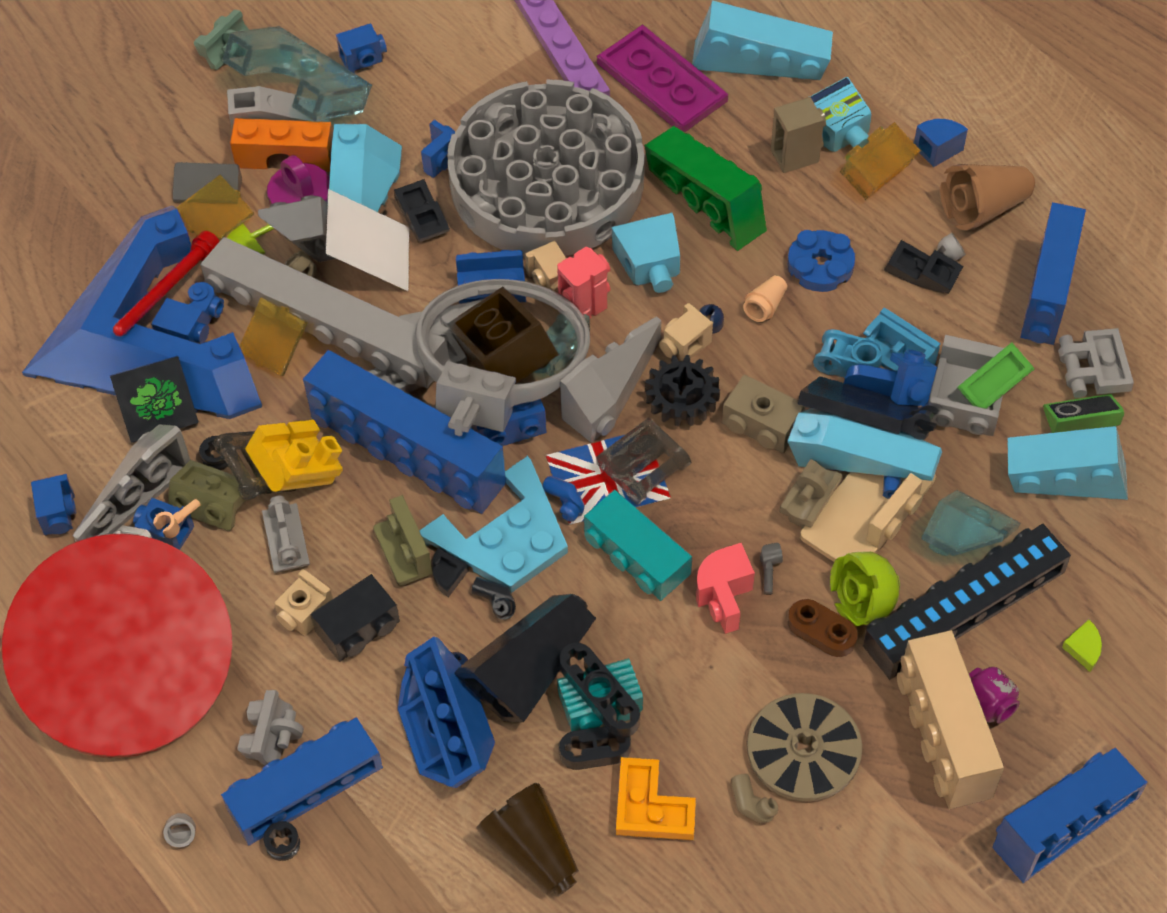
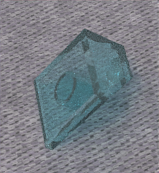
M956 490L939 501L921 539L930 543L929 548L934 552L944 556L949 554L955 556L1002 542L1015 532L1021 523Z

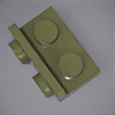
M190 460L170 479L168 504L181 508L197 499L201 506L191 513L192 518L230 531L235 526L236 510L253 494L254 482Z
M403 495L389 500L391 514L386 516V521L375 524L373 529L397 584L402 586L433 573L429 551Z

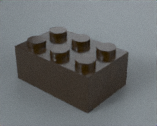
M503 286L447 323L448 328L464 354L478 369L515 377V384H520L524 378L536 370L545 368L552 359L559 355L542 324Z

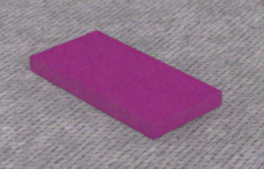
M643 24L597 55V64L667 123L677 127L684 133L728 102V93Z

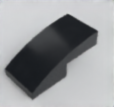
M425 179L394 189V197L418 242L450 231L438 202L434 201Z
M901 240L884 270L914 285L949 294L964 266L937 250H934L931 256Z

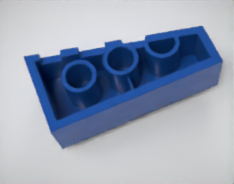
M1116 747L1104 755L1099 752L1091 757L1082 769L1074 774L1066 775L1055 786L1005 816L1002 823L996 828L998 834L992 848L1024 884L1139 799L1148 782Z

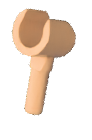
M194 499L173 515L169 512H161L156 515L153 524L157 530H160L164 525L170 523L163 530V534L167 538H174L179 533V523L200 507L201 504L197 499Z

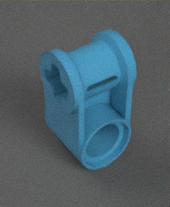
M831 329L824 332L822 349L820 353L815 355L813 360L814 366L820 372L845 378L847 369L853 365L861 364L881 368L882 347L873 339L846 334L840 330Z

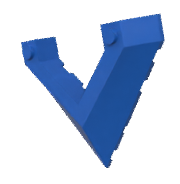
M174 206L160 209L139 218L22 371L23 376L36 379L37 376L52 378L59 384L83 389L84 387L96 389L97 392L116 395L110 375L178 355L195 412H198V409L214 412L217 417L232 419L262 407L246 360L233 332L202 344L137 324L124 336L119 337L113 333V326L148 293L147 289L154 277L158 278L163 268L180 262L191 251V242L187 229L177 208Z

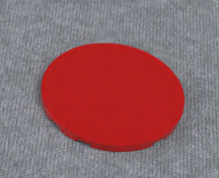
M107 534L83 539L60 549L45 559L30 573L14 596L6 616L2 635V659L6 679L15 700L27 718L42 733H45L69 749L83 754L108 758L131 757L153 752L191 731L206 716L220 695L227 679L232 655V629L229 614L222 595L210 576L199 564L179 549L153 538L132 534Z

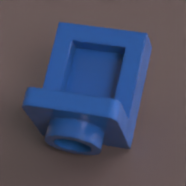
M436 120L429 124L432 142L421 151L424 173L432 178L437 176L442 170L448 169V146L452 134H455L451 127L444 126Z
M910 349L905 350L904 354L891 353L890 361L899 366L891 395V400L896 404L924 406L928 403L937 366L925 359L926 355L924 353Z

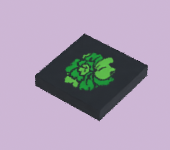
M178 355L110 375L131 443L138 441L143 434L152 431L159 424L182 428L199 423Z

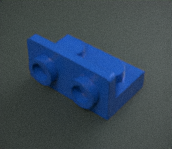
M502 250L488 253L471 252L456 255L458 286L488 279H509L525 282L522 250ZM490 294L472 296L460 300L459 304L483 300ZM512 294L520 303L527 302L526 296Z

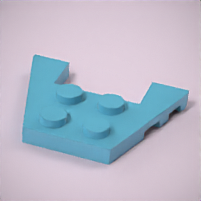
M528 456L505 471L506 484L522 501L469 538L465 539L444 514L419 530L427 546L431 544L468 564V566L472 567L473 572L485 579L508 586L511 593L568 553V545L533 463Z

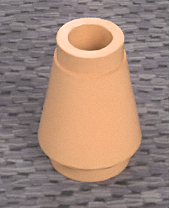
M774 275L748 293L743 305L746 315L756 322L771 319L787 290L786 281L780 276Z

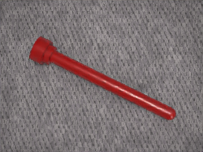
M210 231L200 232L192 240L191 251L113 326V333L119 337L124 336L194 266L209 255L220 242L217 236Z

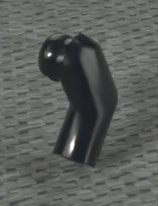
M476 577L472 586V594L489 599L493 613L498 618L505 620L511 618L516 611V603L509 587Z

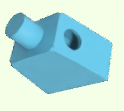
M673 213L612 227V249L633 284L642 285L651 282L654 291L657 293L670 290L673 286L671 277L680 274V250Z

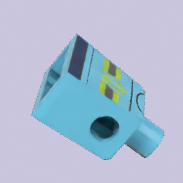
M848 77L810 96L816 107L822 109L826 118V126L823 127L822 133L824 147L832 152H836L850 144L858 153H861L871 145L872 139L868 135L872 116L871 110Z

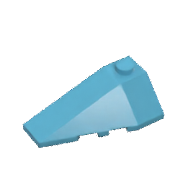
M334 124L329 189L378 212L381 205L384 206L388 199L387 193L393 182L396 183L400 176L402 146L367 124Z
M813 408L798 413L788 439L798 466L806 467L810 459H812L823 468L829 470L907 478L912 473L921 480L933 481L942 454L940 447L924 440L916 439L910 434L904 432L899 434Z

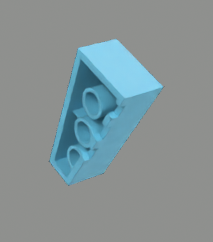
M712 0L695 40L692 65L698 70L821 80L831 60L833 32Z

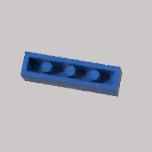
M356 717L349 722L343 721L334 725L328 734L315 741L309 740L304 742L293 754L286 758L269 762L262 768L261 772L251 778L240 779L234 782L221 796L229 814L249 846L263 838L266 829L271 824L278 821L291 822L383 768L378 749Z

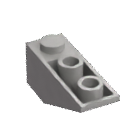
M261 86L227 90L228 114L232 130L235 118L329 122L327 101Z

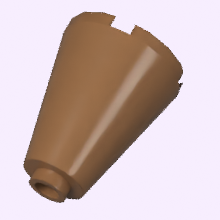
M957 164L949 167L944 172V174L948 173L946 181L941 182L940 195L941 203L948 219L955 218L959 224L955 227L967 231L982 225L1031 197L1035 188V178L1024 166Z

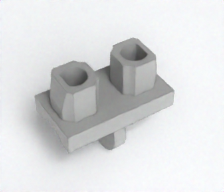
M266 690L263 700L249 702L247 718L251 724L257 726L256 731L252 734L240 736L238 751L244 757L259 760L264 766L273 760L280 759L282 749L288 748L290 740L302 738L304 730L303 726L295 721L296 712L293 710V706L281 700L277 690Z

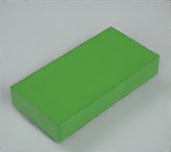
M1011 342L961 383L957 389L972 406L987 409L1034 371L1035 368Z

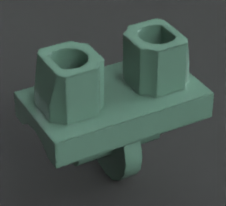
M234 9L227 17L220 16L214 22V29L207 36L200 35L194 41V46L199 55L206 58L211 69H219L234 53L242 55L248 48L246 42L253 34L245 25L243 14L240 10Z

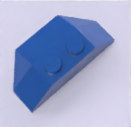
M434 636L405 657L404 666L407 668L401 683L398 711L419 774L449 787L457 788L486 769L495 740L480 698L454 674L461 666L460 662L444 643Z

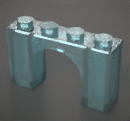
M280 26L230 32L222 62L244 76L280 73L299 79L300 82L292 107L315 122L363 113L372 84Z

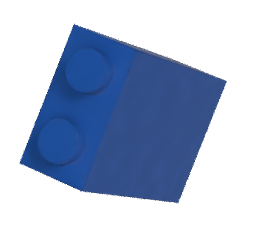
M1052 202L1020 338L1028 339L1035 343L1054 345L1066 306L1086 209Z

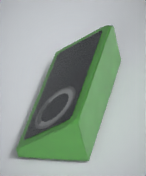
M1112 394L1043 405L1052 433L1119 426L1125 414L1122 406Z

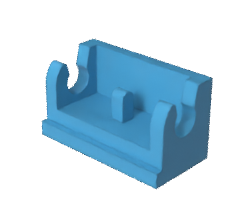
M885 307L863 333L867 336V339H873L881 345V365L888 370L898 371L899 366L890 361L891 353L904 354L905 350L908 349L924 353L926 355L925 359L934 365L937 361L940 343Z

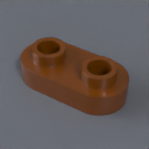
M811 599L799 600L791 606L788 615V626L796 636L834 657L846 656L854 650L858 634L856 627L851 621ZM804 612L811 613L813 617L804 618L801 614ZM842 631L845 636L837 637L833 632Z

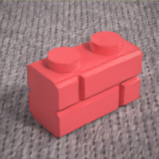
M584 247L574 254V258L568 257L557 264L558 294L573 303L580 310L586 321L591 319V315L596 316L607 309V293L610 292L607 273L610 272V266L605 257L601 254L597 255L589 247Z

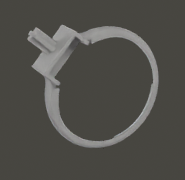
M488 279L456 286L433 299L420 315L416 328V340L419 357L424 369L437 382L436 410L451 417L448 427L455 429V435L462 436L463 432H469L472 425L504 432L512 415L514 405L538 400L560 387V380L586 358L590 346V331L580 310L562 295L529 282L509 279ZM503 286L511 294L537 299L562 313L572 324L576 332L577 351L571 363L563 371L540 381L515 384V377L502 375L497 372H490L453 362H447L446 366H443L436 360L430 349V328L436 317L450 305L472 296L491 294Z

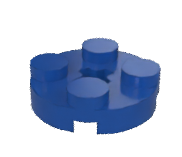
M825 230L801 231L797 239L790 246L788 270L791 276L794 274L800 280L799 284L806 289L817 292L837 289L838 284L845 280L847 282L854 271L855 253L850 245L849 237L845 234H836ZM824 257L828 260L824 262V265H819L817 259L814 258Z

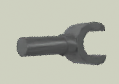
M779 543L766 544L761 549L760 562L764 571V594L766 595L773 594L772 565L783 562Z

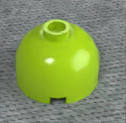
M871 551L852 552L835 560L831 569L830 588L831 592L837 591L838 598L841 603H834L839 614L851 621L854 626L868 625L875 619L886 617L895 609L899 598L900 580L889 561L881 555Z

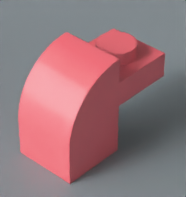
M742 543L711 553L704 559L697 574L698 607L709 606L713 621L721 623L725 634L739 630L740 610L734 596L753 590L755 572Z

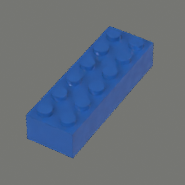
M327 350L303 378L311 418L315 420L317 425L322 428L329 427L335 430L345 441L363 446L368 449L372 456L379 460L386 459L396 465L403 474L410 477L414 475L423 480L431 490L437 493L444 492L454 498L461 507L468 510L472 508L483 514L505 486L503 446L471 428L469 432H463L462 436L455 435V429L448 427L451 417L336 353Z

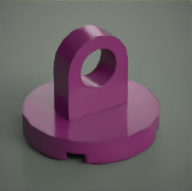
M295 155L289 156L280 163L281 169L270 178L267 185L270 205L276 202L293 203L301 201V198L310 195L319 196L328 203L330 184L328 174L316 165L303 163Z

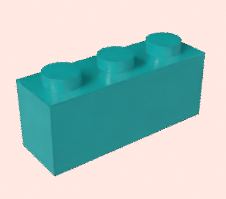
M613 490L584 515V536L589 544L596 549L601 548L606 552L614 566L620 571L624 572L626 570L635 578L637 585L646 594L652 593L662 601L691 575L692 556L616 490Z

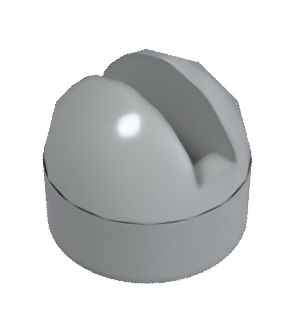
M952 232L938 243L937 251L954 261L966 255Z
M185 813L174 814L165 823L164 838L171 846L185 847L193 841L196 825L189 815ZM181 824H187V825H188V826L177 827V828H174V829H172V830H171V827H170V826L181 825Z

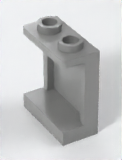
M945 335L928 402L937 403L942 408L938 414L932 413L934 416L930 422H934L941 427L950 426L967 430L976 435L993 436L1003 396L989 408L985 409L972 406L957 387L1004 348Z

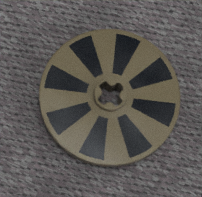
M795 693L773 700L757 714L749 730L747 751L753 771L766 787L785 798L808 802L829 798L843 790L852 781L861 761L862 740L853 718L840 705L823 696L810 693ZM802 741L805 745L812 743L811 752L807 753L805 749L798 751V742Z

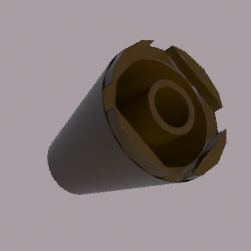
M533 783L506 800L507 804L499 811L493 810L478 824L476 829L482 838L548 895L555 891L557 896H560L577 883L573 876L579 870L544 788L539 783Z

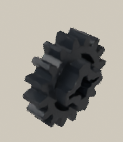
M674 355L671 358L670 364L660 360L659 370L651 368L649 379L645 380L646 404H651V413L654 415L662 412V422L665 423L670 418H673L675 426H679L681 420H687V423L693 426L695 417L705 421L707 411L714 413L716 402L720 399L719 377H713L714 368L711 366L703 369L702 359L691 363L690 355H686L684 361H678V358ZM685 386V389H683V394L679 395L680 391H682V387Z

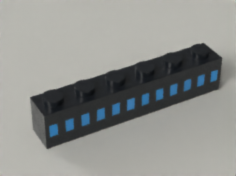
M1044 523L1033 530L1026 528L1015 536L1013 542L1004 547L998 545L991 549L980 562L975 565L973 563L964 565L957 571L955 577L946 582L941 580L934 583L926 591L925 595L916 600L914 598L906 600L892 615L887 618L882 617L873 620L866 628L863 647L887 678L891 680L901 671V657L905 655L908 640L952 630L955 640L1064 574L1071 554Z

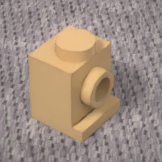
M556 241L525 253L528 277H533L535 284L558 293L557 264L567 258Z
M687 303L684 306L683 315L679 319H672L665 327L664 339L659 342L660 349L669 358L675 355L678 361H684L686 355H690V359H692L712 342L713 322L690 303Z
M302 569L298 573L299 578L274 604L277 611L276 618L279 623L289 631L296 629L306 636L314 628L310 614L331 601L333 597L329 587Z

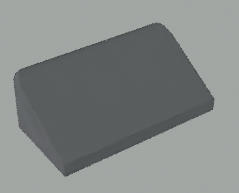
M175 163L173 202L238 205L242 184L239 165Z

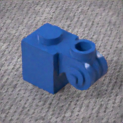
M198 282L193 284L188 290L190 304L169 298L165 299L151 323L153 330L198 344L206 341L209 334L208 324L212 317L218 318L224 308V300L215 296L214 289L210 284Z

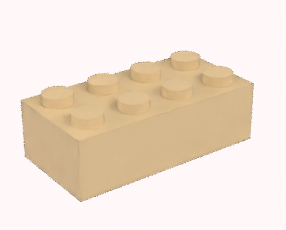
M952 630L908 640L905 655L901 657L902 667L900 673H897V682L901 694H907L911 704L909 706L911 723L915 729L919 728L923 737L921 741L923 756L926 762H932L936 774L933 776L938 796L945 798L948 809L992 799L1004 766Z

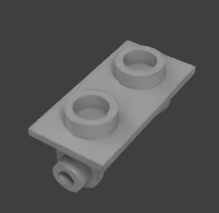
M283 496L272 497L268 509L262 510L274 573L310 565L297 503L289 504Z

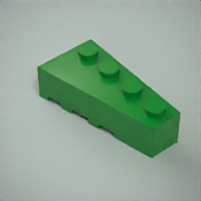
M672 126L644 145L649 170L676 195L682 192L688 206L696 214L702 210L712 220L710 227L718 234L725 231L732 238L730 245L735 250L739 251L767 231L761 193L762 185L756 176L746 173L737 167L734 162L726 160L711 147H706L695 140L692 135L684 133L675 126Z

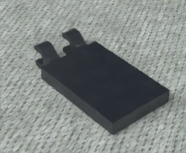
M821 376L800 391L798 404L893 433H908L919 440L926 439L929 436V432L936 429L937 424L930 422L934 416L932 413L938 414L942 408L939 404L933 402L919 408L915 405H898L891 400L890 396Z

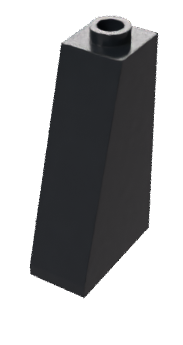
M575 594L552 595L461 665L454 674L503 722H525L561 670L560 654L563 648L571 643H580L596 620V617L587 609L588 605L581 597Z

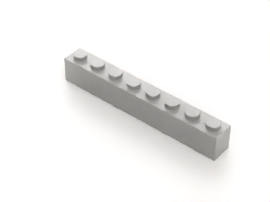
M226 237L222 238L200 264L205 283L210 284L214 292H223L244 306L250 305L259 309L269 318L276 317L288 323L297 331L303 330L308 332L324 344L331 343L340 347L352 357L359 356L371 362L382 371L388 368L389 371L398 373L407 383H416L428 388L434 379L424 369L419 357L416 340L417 325ZM429 332V345L432 354L444 366L450 359L446 339Z

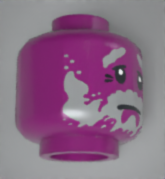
M988 667L983 670L976 668L969 673L987 723L994 721L1002 723L1016 712L1020 705V702L1017 700L1019 688L1002 670L997 667Z

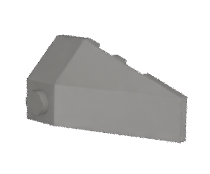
M657 316L631 331L623 344L618 345L615 342L609 344L605 350L606 354L599 358L594 355L589 356L560 380L562 420L591 443L599 436L607 435L613 429L621 411L661 340V320Z
M159 424L152 431L143 434L138 439L74 532L75 542L94 536L113 534L134 517L140 505L147 506L151 498H157L169 488L170 479L190 461L182 432L177 426Z

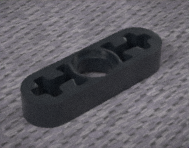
M571 643L564 647L560 654V669L564 677L613 735L617 737L633 735L640 726V709L636 702L590 647L583 643ZM575 657L577 660L584 658V669L588 673L585 678L583 670L577 664L571 666L570 658ZM595 682H604L610 686L611 691L607 696L599 698L593 696L589 692V688ZM615 700L616 708L622 715L630 713V722L626 723L623 720L616 722V711L612 707Z

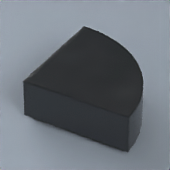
M438 548L434 554L432 566L436 586L449 598L468 573V564Z

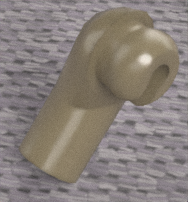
M740 774L732 777L731 784L738 811L759 823L772 821L778 813L777 802L773 798L763 797L761 799L755 796L749 775Z

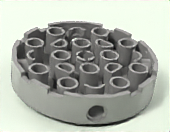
M547 79V84L528 85L526 81L504 87L487 95L472 106L461 118L460 126L455 134L451 136L447 157L450 191L454 206L468 228L481 239L499 249L522 250L523 256H525V253L556 241L563 254L568 256L575 254L584 247L594 248L612 237V227L628 223L641 201L644 189L645 163L641 133L633 118L618 102L594 88L588 91L574 87V82Z

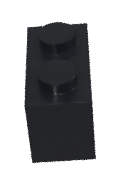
M372 574L310 614L315 632L339 662L348 656H356L365 648L367 643L378 636L389 634L396 627V624L400 622L397 604Z

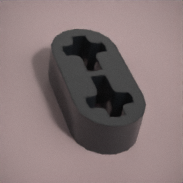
M605 726L569 732L562 737L559 743L561 762L572 770L621 763V757L628 758L631 752V737H617ZM616 738L619 744L618 751H612L611 747L608 746L609 739ZM579 744L580 749H583L581 756L574 757L571 745Z

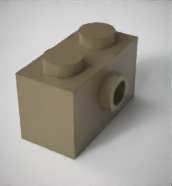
M811 97L774 108L771 152L783 173L819 162L820 150L824 145L822 133L823 127L826 126V118L822 109L816 107Z
M744 374L723 404L722 424L735 433H743L757 440L765 448L775 449L784 453L789 446L788 439L799 412L805 411V406L799 405L798 400Z

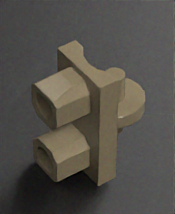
M810 459L781 504L779 512L788 516L790 522L802 528L805 525L811 528L839 485L842 474L837 471L827 470L816 461Z

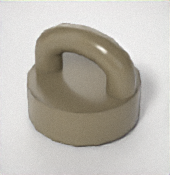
M298 251L284 264L300 272L308 268L307 275L313 278L316 276L317 267L304 251Z

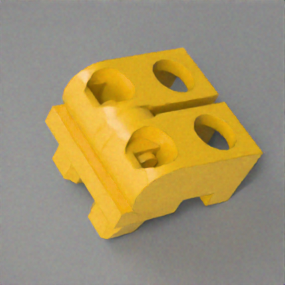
M315 420L288 422L287 425L285 423L258 425L245 448L268 487L275 492L330 485L334 482L335 477L340 476L343 471V467L338 461V457L342 452L340 445L333 436L322 437L319 441L316 436L320 429Z

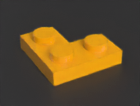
M621 757L616 835L694 840L696 798L657 795L659 760Z

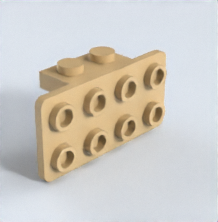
M850 472L833 492L811 528L806 525L801 530L800 538L804 543L833 562L838 557L852 552L871 551L877 553L888 539L892 540L896 536L906 516L914 514L918 509L924 494L934 484L936 474L933 481L921 480L910 473L907 478H902V484L890 499H887L883 496V475Z

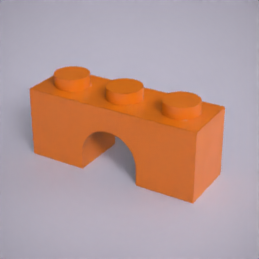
M235 118L230 145L234 162L240 168L268 169L271 155L286 154L289 156L295 155L303 163L313 164L325 170V172H330L333 131L331 122Z

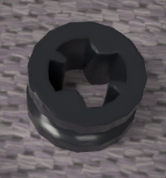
M211 436L201 443L199 453L204 465L218 470H224L230 466L233 461V453L230 443L226 438ZM218 449L222 455L214 458L211 452Z
M286 821L275 822L264 833L263 841L271 858L277 861H286L292 859L298 853L301 841L297 829L291 823ZM288 834L290 844L288 846L280 844L275 848L274 838L277 836L284 838Z

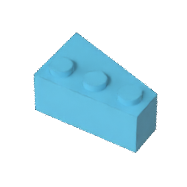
M1116 426L1008 438V475L1014 492L1128 500L1126 462Z

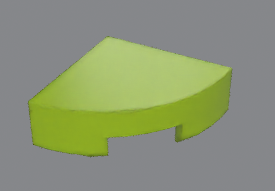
M1088 619L1064 641L1062 648L1091 672L1101 654V637L1096 626Z

